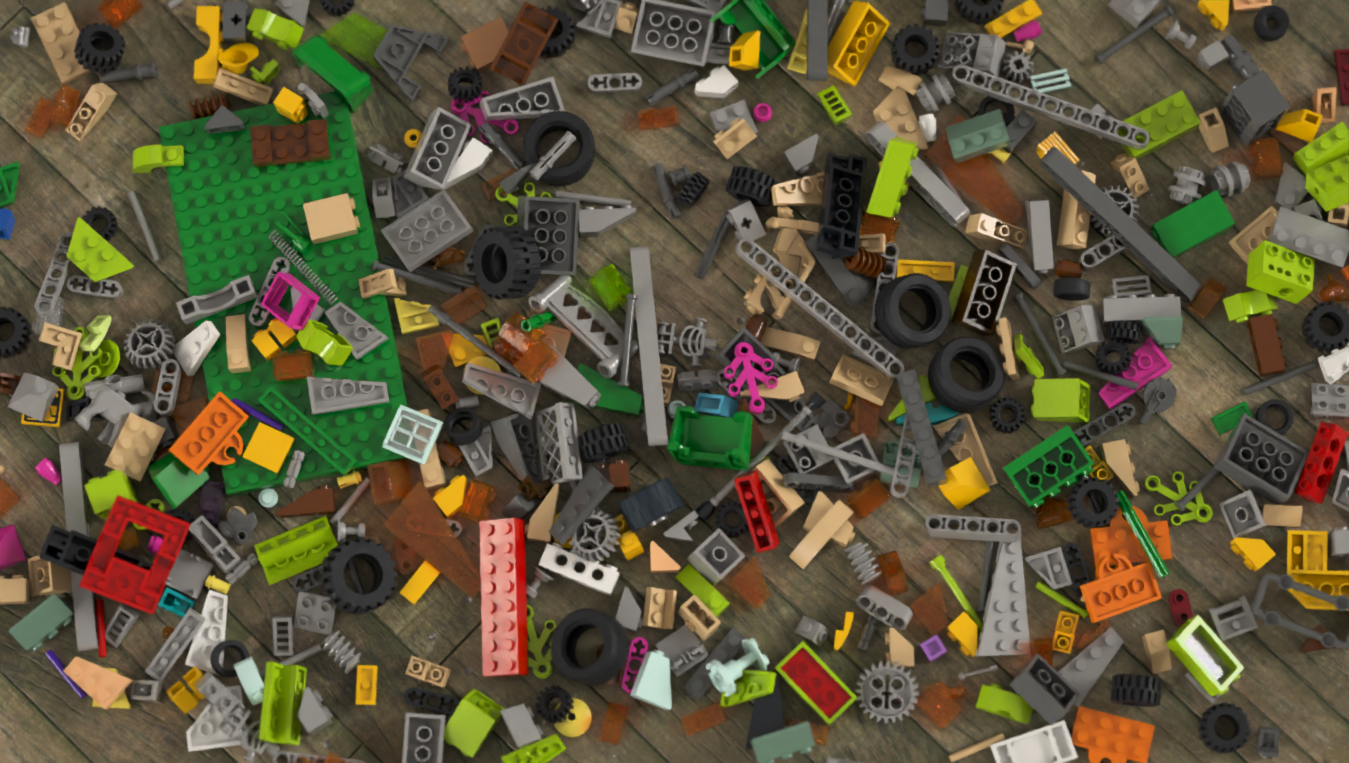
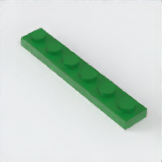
M270 386L258 399L264 407L344 476L358 462L273 387Z

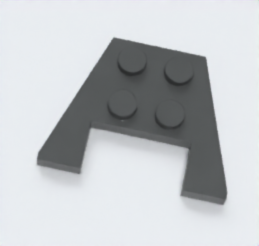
M391 24L372 58L408 99L413 101L421 85L405 76L407 70L423 44L440 54L449 38Z

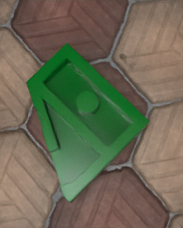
M18 161L0 167V209L15 203L20 169Z

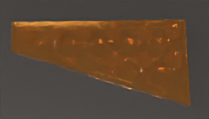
M959 113L949 126L965 120ZM946 129L924 154L927 160L939 167L948 177L1004 222L1014 225L1024 213L1023 208L987 154L960 163L954 160Z

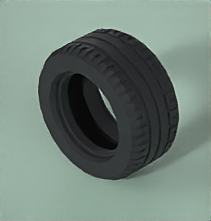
M553 111L541 115L529 125L530 127L527 128L523 140V154L526 165L531 163L537 164L540 161V155L538 154L540 142L551 132L569 131L580 144L579 154L573 162L566 166H553L551 169H547L539 178L541 182L551 186H568L578 182L589 172L595 158V142L592 131L584 120L573 113Z
M920 273L907 274L891 280L878 293L875 304V319L879 330H881L880 332L894 345L908 349L925 346L938 340L947 330L951 318L950 301L944 288L932 277ZM906 291L914 292L920 296L926 305V322L919 331L911 330L907 327L899 315V300Z
M958 337L947 342L931 360L927 373L929 386L936 399L946 408L963 414L978 412L988 406L1002 390L1005 379L1003 363L996 351L987 343L973 337ZM960 359L973 364L980 372L982 389L970 391L959 386L952 378L950 362Z
M583 608L571 612L558 624L551 641V656L555 667L564 677L587 686L601 685L612 680L624 666L628 653V638L625 629L614 617L595 609ZM598 627L604 638L602 654L592 665L581 667L575 654L577 641L585 631Z

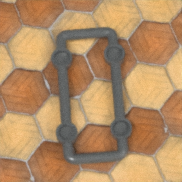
M1266 573L1262 577L1251 606L1254 616L1265 620L1268 626L1279 625L1319 640L1326 648L1335 646L1344 650L1349 649V633L1344 642L1338 640L1331 632L1323 634L1280 618L1279 614L1275 611L1264 612L1259 610L1269 581L1278 583L1279 587L1283 590L1292 588L1332 603L1339 611L1349 610V598L1347 596L1340 595L1336 597L1295 582L1292 576L1288 574L1279 576L1274 573Z

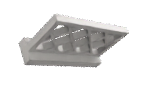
M559 402L555 406L535 412L542 481L549 479L550 471L553 473L551 479L553 486L572 480L583 479L574 403ZM542 415L547 417L545 424H543ZM551 422L555 425L552 432L548 429ZM546 434L549 436L547 443H545L544 438ZM553 441L557 444L554 451L551 449ZM548 453L551 455L549 462L547 461ZM555 460L559 463L556 470L553 468Z

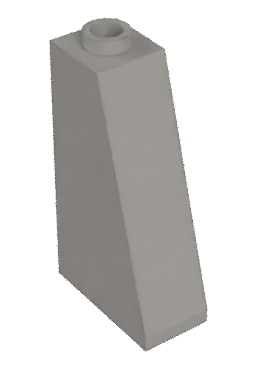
M1044 198L1025 200L1032 269L1037 270V273H1048L1049 269H1054L1049 200Z
M552 344L524 371L531 379L587 409L597 405L602 396Z

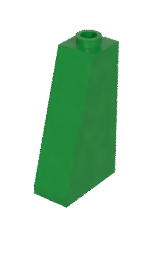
M579 364L578 372L602 395L598 404L590 408L639 418L640 413H644L645 403L643 402L642 395L627 387L618 386V383L614 380L604 378L595 370ZM571 400V403H574V405L581 406L580 404Z

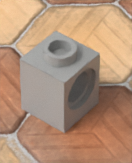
M1218 40L1201 50L1197 55V61L1200 67L1205 68L1208 72L1225 62L1229 54Z

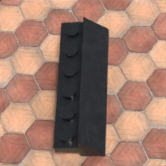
M829 152L826 157L816 250L831 254V259L854 256L858 253L867 158L854 154L844 157Z
M52 525L39 558L84 575L97 540L74 530L69 532ZM116 548L114 557L150 570L151 564L144 562V558Z

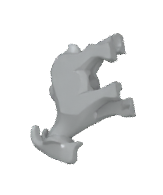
M99 387L94 391H89V397L92 399L90 405L84 408L74 420L78 422L79 426L88 431L90 420L93 416L100 414L109 422L97 439L105 445L108 443L113 449L130 412L150 422L156 421L158 412L154 408L155 395L152 392L142 390L141 393L147 397V401L130 404L124 399L126 395L121 391Z

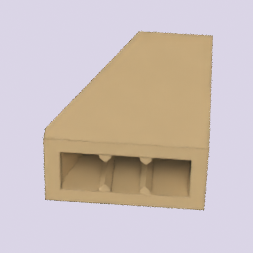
M818 491L803 526V529L809 532L834 505L823 492ZM847 520L830 538V541L846 547L847 542L851 544L855 533L852 532L854 526Z

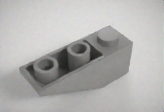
M630 205L621 206V208L613 209L612 206H604L602 209L584 207L583 210H579L580 237L602 235L636 216V208H632Z

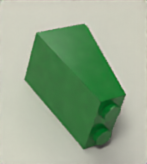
M1216 190L1154 223L1150 228V234L1152 239L1157 241L1175 259L1228 233L1235 222Z

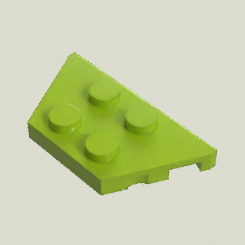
M80 217L77 218L66 257L96 283L135 267Z

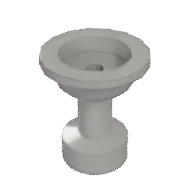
M1175 20L1164 39H1174L1176 37L1183 41L1184 47L1189 50L1197 37L1193 34L1187 36L1181 32L1178 20Z
M776 351L773 353L778 365L788 368V373L795 371L798 373L802 357L799 356L789 361L781 358V353Z
M338 519L337 542L344 539L346 535H358L359 538H365V523H359L358 527H346V524Z
M535 565L534 572L537 577L530 586L526 585V593L534 599L538 595L536 589L542 581L554 580L551 575Z

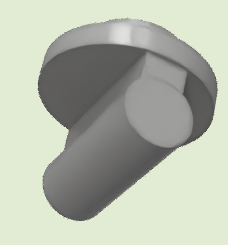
M21 26L14 28L10 35L13 44L27 47L30 28Z

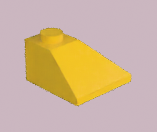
M972 457L945 471L947 484L939 486L944 496L958 510L991 491Z

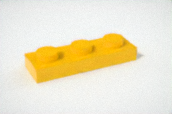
M1028 0L984 26V29L988 35H998L1002 39L1029 21L1040 17L1042 12L1034 0Z
M898 259L896 278L907 274L920 273L932 277L936 282L953 283L955 262Z

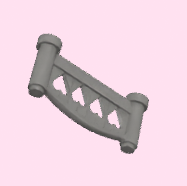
M561 275L540 293L533 294L528 300L529 305L537 313H542L545 309H548L601 360L597 364V369L604 378L609 379L616 374L617 369L622 364L624 333L599 304L571 286L572 279L569 275ZM565 295H569L573 301H576L577 306L564 307ZM583 308L585 313L589 314L591 318L578 320V309ZM592 321L598 322L599 326L603 327L605 331L591 333ZM606 334H610L614 340H617L618 345L605 346ZM635 339L631 340L630 358L639 351V342Z

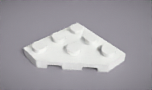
M242 686L226 687L239 699V703L244 706ZM210 702L186 732L188 751L193 752L241 745V737L244 731L240 729L232 739L228 737L233 730L232 727L228 730V735L222 733L218 727L222 726L224 718H230V715L228 713L226 716ZM242 710L239 715L242 716L245 711Z

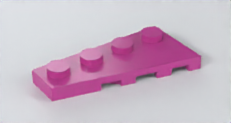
M1150 336L1131 357V365L1127 367V371L1124 372L1122 370L1121 375L1116 374L1117 377L1139 383L1137 390L1108 382L1098 393V396L1109 410L1145 387L1148 382L1152 381L1151 379L1158 378L1172 369L1171 363Z

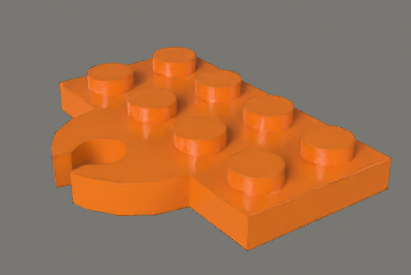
M219 391L168 451L197 476L210 462L217 465L232 464L236 460L226 455V449L233 447L237 455L240 456L242 454L243 441L237 430L249 416Z
M1132 506L1162 560L1173 559L1168 521L1148 522L1142 510ZM1120 508L1115 512L1116 515L1111 519L1109 527L1090 529L1095 568L1105 556L1109 558L1108 565L1115 566V561L1111 559L1110 554L1123 555L1130 560L1131 564L1150 561L1128 521L1123 519V512Z
M1110 554L1111 559L1115 561L1114 569L1109 567V558L1107 556L1099 561L1095 571L1096 580L1080 585L1092 623L1162 598L1150 561L1132 566L1130 560L1125 556Z
M1078 706L1071 740L1074 746L1088 749L1090 763H1100L1102 758H1107L1110 763H1126V760L1147 763L1155 726Z

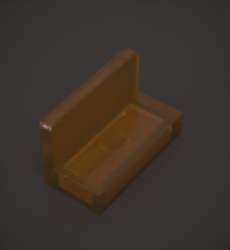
M474 285L441 304L444 312L452 317L451 319L459 325L486 309Z

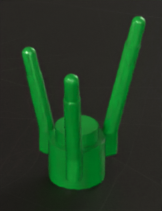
M283 211L285 217L299 234L294 235L278 221H275L274 224L293 239L291 241L293 246L289 245L287 248L292 247L290 250L294 249V252L303 254L311 244V241H309L310 237L301 230L286 211Z

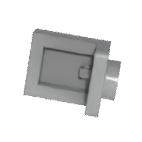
M804 615L795 630L797 635L812 641L817 646L822 645L827 639L829 629L823 624Z

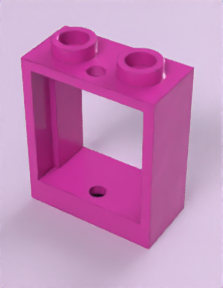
M278 272L261 305L290 329L303 330L320 297L291 274ZM289 284L302 293L291 315L278 306Z

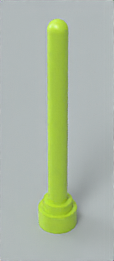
M939 555L930 561L929 565L932 569L935 568L936 571L940 572L968 616L978 626L979 632L982 633L983 622L946 569V560L942 555Z

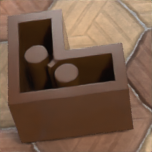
M624 460L613 461V464H609L607 468L606 465H595L614 486L609 493L631 492L629 463H625Z

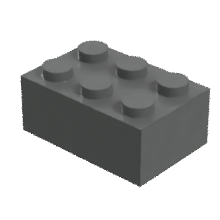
M1038 653L1022 666L1009 684L1016 693L1021 695L1051 725H1054L1069 711L1080 694Z

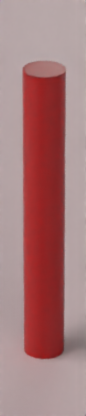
M96 600L99 658H105L107 656L103 600Z

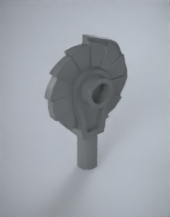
M1161 377L1154 378L1145 385L1146 387L1142 394L1143 401L1146 404L1144 407L1145 411L1139 419L1140 423L1145 425L1152 413L1164 412L1174 404L1177 390L1169 378L1167 380Z

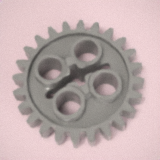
M879 660V666L872 663V670L866 667V674L861 673L860 678L862 680H857L856 683L860 686L855 689V692L860 693L857 695L858 698L856 700H862L859 703V707L865 706L863 713L871 712L870 719L877 716V722L881 718H884L885 723L888 722V718H891L893 723H895L896 717L903 720V713L909 716L910 712L908 709L914 710L915 706L912 703L918 702V699L914 697L919 695V691L914 690L919 685L918 683H913L916 680V676L910 677L911 670L904 671V664L900 668L897 667V661L893 665H890V660H887L886 665H883L881 660ZM886 675L890 676L888 708H885ZM880 678L883 683L876 685L873 683V679ZM894 679H900L903 682V684L900 686H895L892 683V681ZM879 697L882 699V703L875 704L872 699ZM899 698L902 703L895 705L892 703V699Z

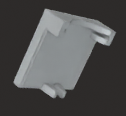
M180 549L165 584L198 599L214 564Z

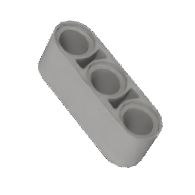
M1113 235L1085 251L1079 258L1078 263H1080V267H1083L1084 271H1090L1123 252L1127 247L1125 245H1118L1116 242L1117 238ZM1100 248H1106L1109 251V255L1101 254ZM1084 257L1091 258L1093 264H1086L1084 262Z
M168 359L162 364L154 401L155 410L163 417H168L174 412L182 375L181 366L173 359ZM172 365H175V372L169 374L167 372L168 368ZM167 384H172V390L164 392V387ZM162 403L169 404L167 410L160 411Z
M872 585L865 586L856 600L859 608L899 631L907 627L913 616L912 610Z

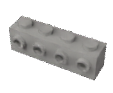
M1149 294L1144 295V298H1137L1136 295H1126L1125 298H1117L1116 295L1106 296L1101 302L1102 325H1108V322L1111 321L1139 324L1144 317L1181 316L1180 297H1175L1174 294H1165L1163 297Z

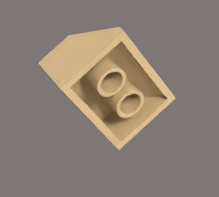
M768 458L757 465L752 471L757 470L775 528H777L800 509L805 502L793 488L783 486V475Z

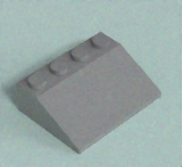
M642 0L631 53L705 67L717 22L716 19L711 23L710 19L716 14V11L660 0Z

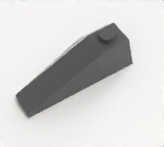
M817 233L805 241L843 304L852 307L867 296L875 281L869 276L846 269L845 257L831 259V254L817 251Z
M516 412L492 421L491 425L496 440L520 479L523 481L529 475L535 484L542 482L534 413L531 420Z

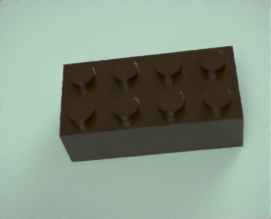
M988 250L974 251L951 322L981 336L994 335L1017 264Z

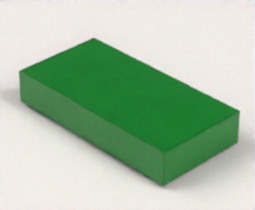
M1246 401L1211 418L1219 436L1234 429L1244 413L1254 419Z

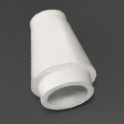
M934 114L919 116L918 124L925 141H936V118H934Z

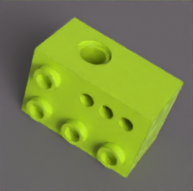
M1264 240L1248 254L1246 286L1297 304L1313 291L1315 258Z
M110 471L106 477L101 479L100 477L93 478L88 481V484L84 485L94 513L105 522L117 495L140 503L132 479L122 471Z

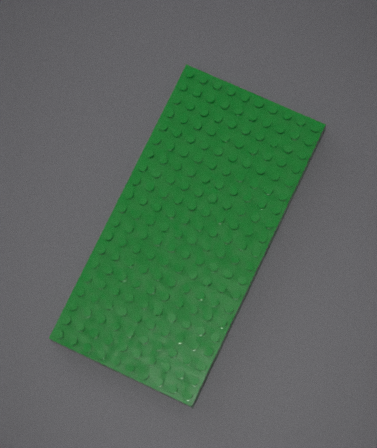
M336 91L317 94L329 113L324 119L328 122L331 160L255 167L253 164L250 127L296 124L278 113L274 103L232 112L244 122L246 130L208 134L205 130V125L212 116L158 127L162 146L182 145L184 147V166H166L190 297L216 292L226 287L231 281L247 275L252 279L258 295L273 261L278 257H285L287 259L282 250H279L277 245L271 242L272 239H269L270 234L276 230L271 237L279 233L275 239L281 236L279 240L284 238L282 242L287 241V244L293 246L291 243L293 239L275 225L274 222L278 221L294 235L299 234L285 217L283 211H286L301 230L310 237L303 204L348 193L350 199H354L356 206L353 213L354 217L358 216L360 227L357 228L358 234L318 244H313L311 241L310 246L303 254L298 252L292 258L294 259L299 255L294 261L296 262L302 258L297 263L298 265L304 261L299 268L307 263L302 271L310 266L305 271L307 273L312 269L307 276L315 272L310 279L315 275L317 277L313 281L320 277L314 285L322 280L318 287L323 283L325 285L320 290L328 286L322 293L330 289L326 295L331 291L333 293L328 298L335 294L331 301L336 297L338 299L332 306L328 304L323 295H320V292L313 287V284H310V281H307L308 278H305L292 262H290L291 269L289 274L320 297L317 305L323 308L324 311L342 302L389 338L358 360H356L351 352L344 364L340 366L329 365L316 353L303 349L298 339L284 348L272 333L270 336L279 346L281 352L267 361L251 340L259 330L264 331L268 329V324L276 317L271 313L263 327L253 326L249 320V314L257 299L255 298L195 321L196 328L205 321H212L220 333V336L202 362L209 402L220 391L229 400L232 401L233 398H236L285 425L258 401L271 386L358 461L348 473L353 472V470L359 471L411 460L382 447L400 405L408 408L409 406L387 295L378 294L367 299L361 296L358 280L381 271H371L373 261L378 260V263H380L347 100ZM305 101L308 113L303 121L300 120L298 124L323 118L320 115L316 116L311 111L307 103L308 101ZM282 262V264L277 265L279 267L278 272H280L282 268H286L284 262ZM273 279L269 281V287L273 283ZM289 284L278 306L291 315L293 311L292 286ZM259 306L257 309H260V313L258 316H254L256 323L258 320H263L261 317L262 311L267 312V310H263ZM245 314L251 371L232 374L228 369L226 317ZM324 314L318 322L328 326L326 329L337 335V330L326 314ZM292 329L297 335L299 330ZM307 376L339 380L348 379L352 381L386 382L390 403L313 415ZM247 414L249 416L247 420L237 430L243 441L242 454L239 456L233 447H228L226 455L229 458H234L236 461L232 464L221 465L226 494L229 497L259 492L267 488L283 487L291 460L294 459L293 454L295 450L305 453L304 459L301 461L302 465L298 477L295 478V484L342 474L286 425L282 433L295 438V441L278 474L243 458L242 456L259 422L263 423ZM402 417L398 427L412 432L410 420ZM396 431L393 440L406 445L410 436ZM413 438L410 447L417 450L415 440Z

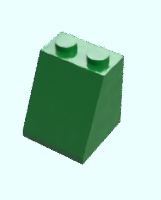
M171 452L147 467L153 481L173 509L210 478L208 466L197 476Z

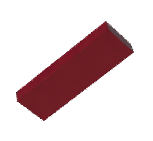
M1349 49L1334 51L1340 104L1341 106L1349 105Z

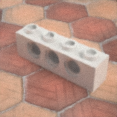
M557 543L547 544L539 562V567L609 596L612 595L620 575L616 567L608 564L604 567L599 565L598 560L597 562L586 561L584 558L578 557L577 553L573 552V550L570 552L563 550V546ZM560 556L567 558V563L563 566L557 564V559ZM579 563L585 565V570L582 573H577L574 570L575 566ZM595 571L603 573L601 580L593 579L592 575Z

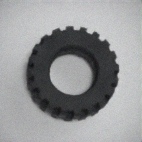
M520 226L491 227L484 231L476 242L477 246L474 247L473 251L475 254L472 257V263H474L473 272L476 274L475 279L480 284L481 290L496 300L527 296L536 287L535 284L539 281L538 275L541 273L540 250L536 246V240L534 237H531L527 230Z
M356 538L340 543L328 552V556L322 562L324 566L320 569V575L323 576V579L320 580V585H324V595L330 597L329 602L332 605H338L337 609L341 611L346 610L350 614H362L384 605L387 599L391 598L393 595L392 590L396 589L397 582L394 581L395 578H398V571H394V567L397 566L396 562L391 561L390 557L392 554L390 551L385 552L383 550L384 545L381 543L375 544L373 539ZM360 558L371 566L374 573V583L371 590L367 593L357 594L346 585L343 570L346 562L350 559Z

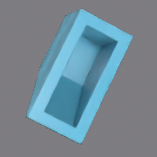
M698 393L694 408L695 411L704 415L733 418L734 413L738 412L739 402L725 395Z

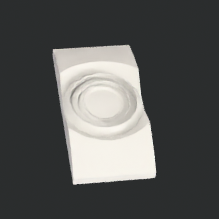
M1065 720L990 745L996 763H1064L1078 758Z

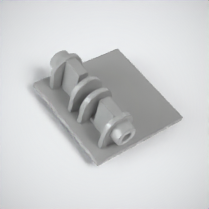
M1311 383L1312 408H1310V415H1313V417L1325 416V418L1331 416V419L1335 417L1342 420L1349 418V386Z
M299 591L293 628L330 635L332 633L335 609H337L338 605H332L329 602L330 597Z
M686 625L655 645L659 651L665 653L664 657L669 658L670 668L676 677L709 656L694 632L690 631Z

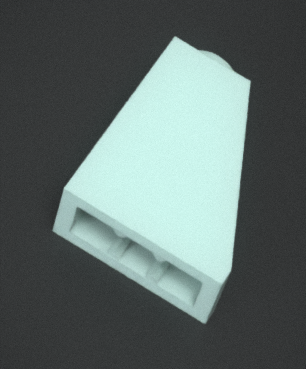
M654 649L653 652H646L630 696L663 710H671L669 658L664 657L665 653Z

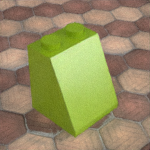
M1079 378L1035 379V385L1032 386L1034 404L1031 406V413L1039 421L1089 423L1091 386Z
M474 688L462 699L444 728V741L449 745L456 746L462 754L473 758L502 718L500 711L505 708Z

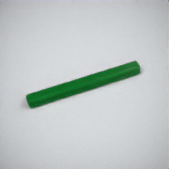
M1118 491L1116 498H1119V502L1117 504L1159 578L1167 576L1169 574L1167 567L1124 491Z

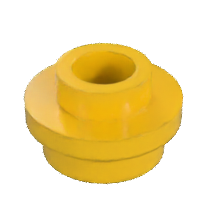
M416 129L407 131L404 136L406 145L410 148H416L422 133ZM415 135L417 136V139L415 141H411L410 137Z

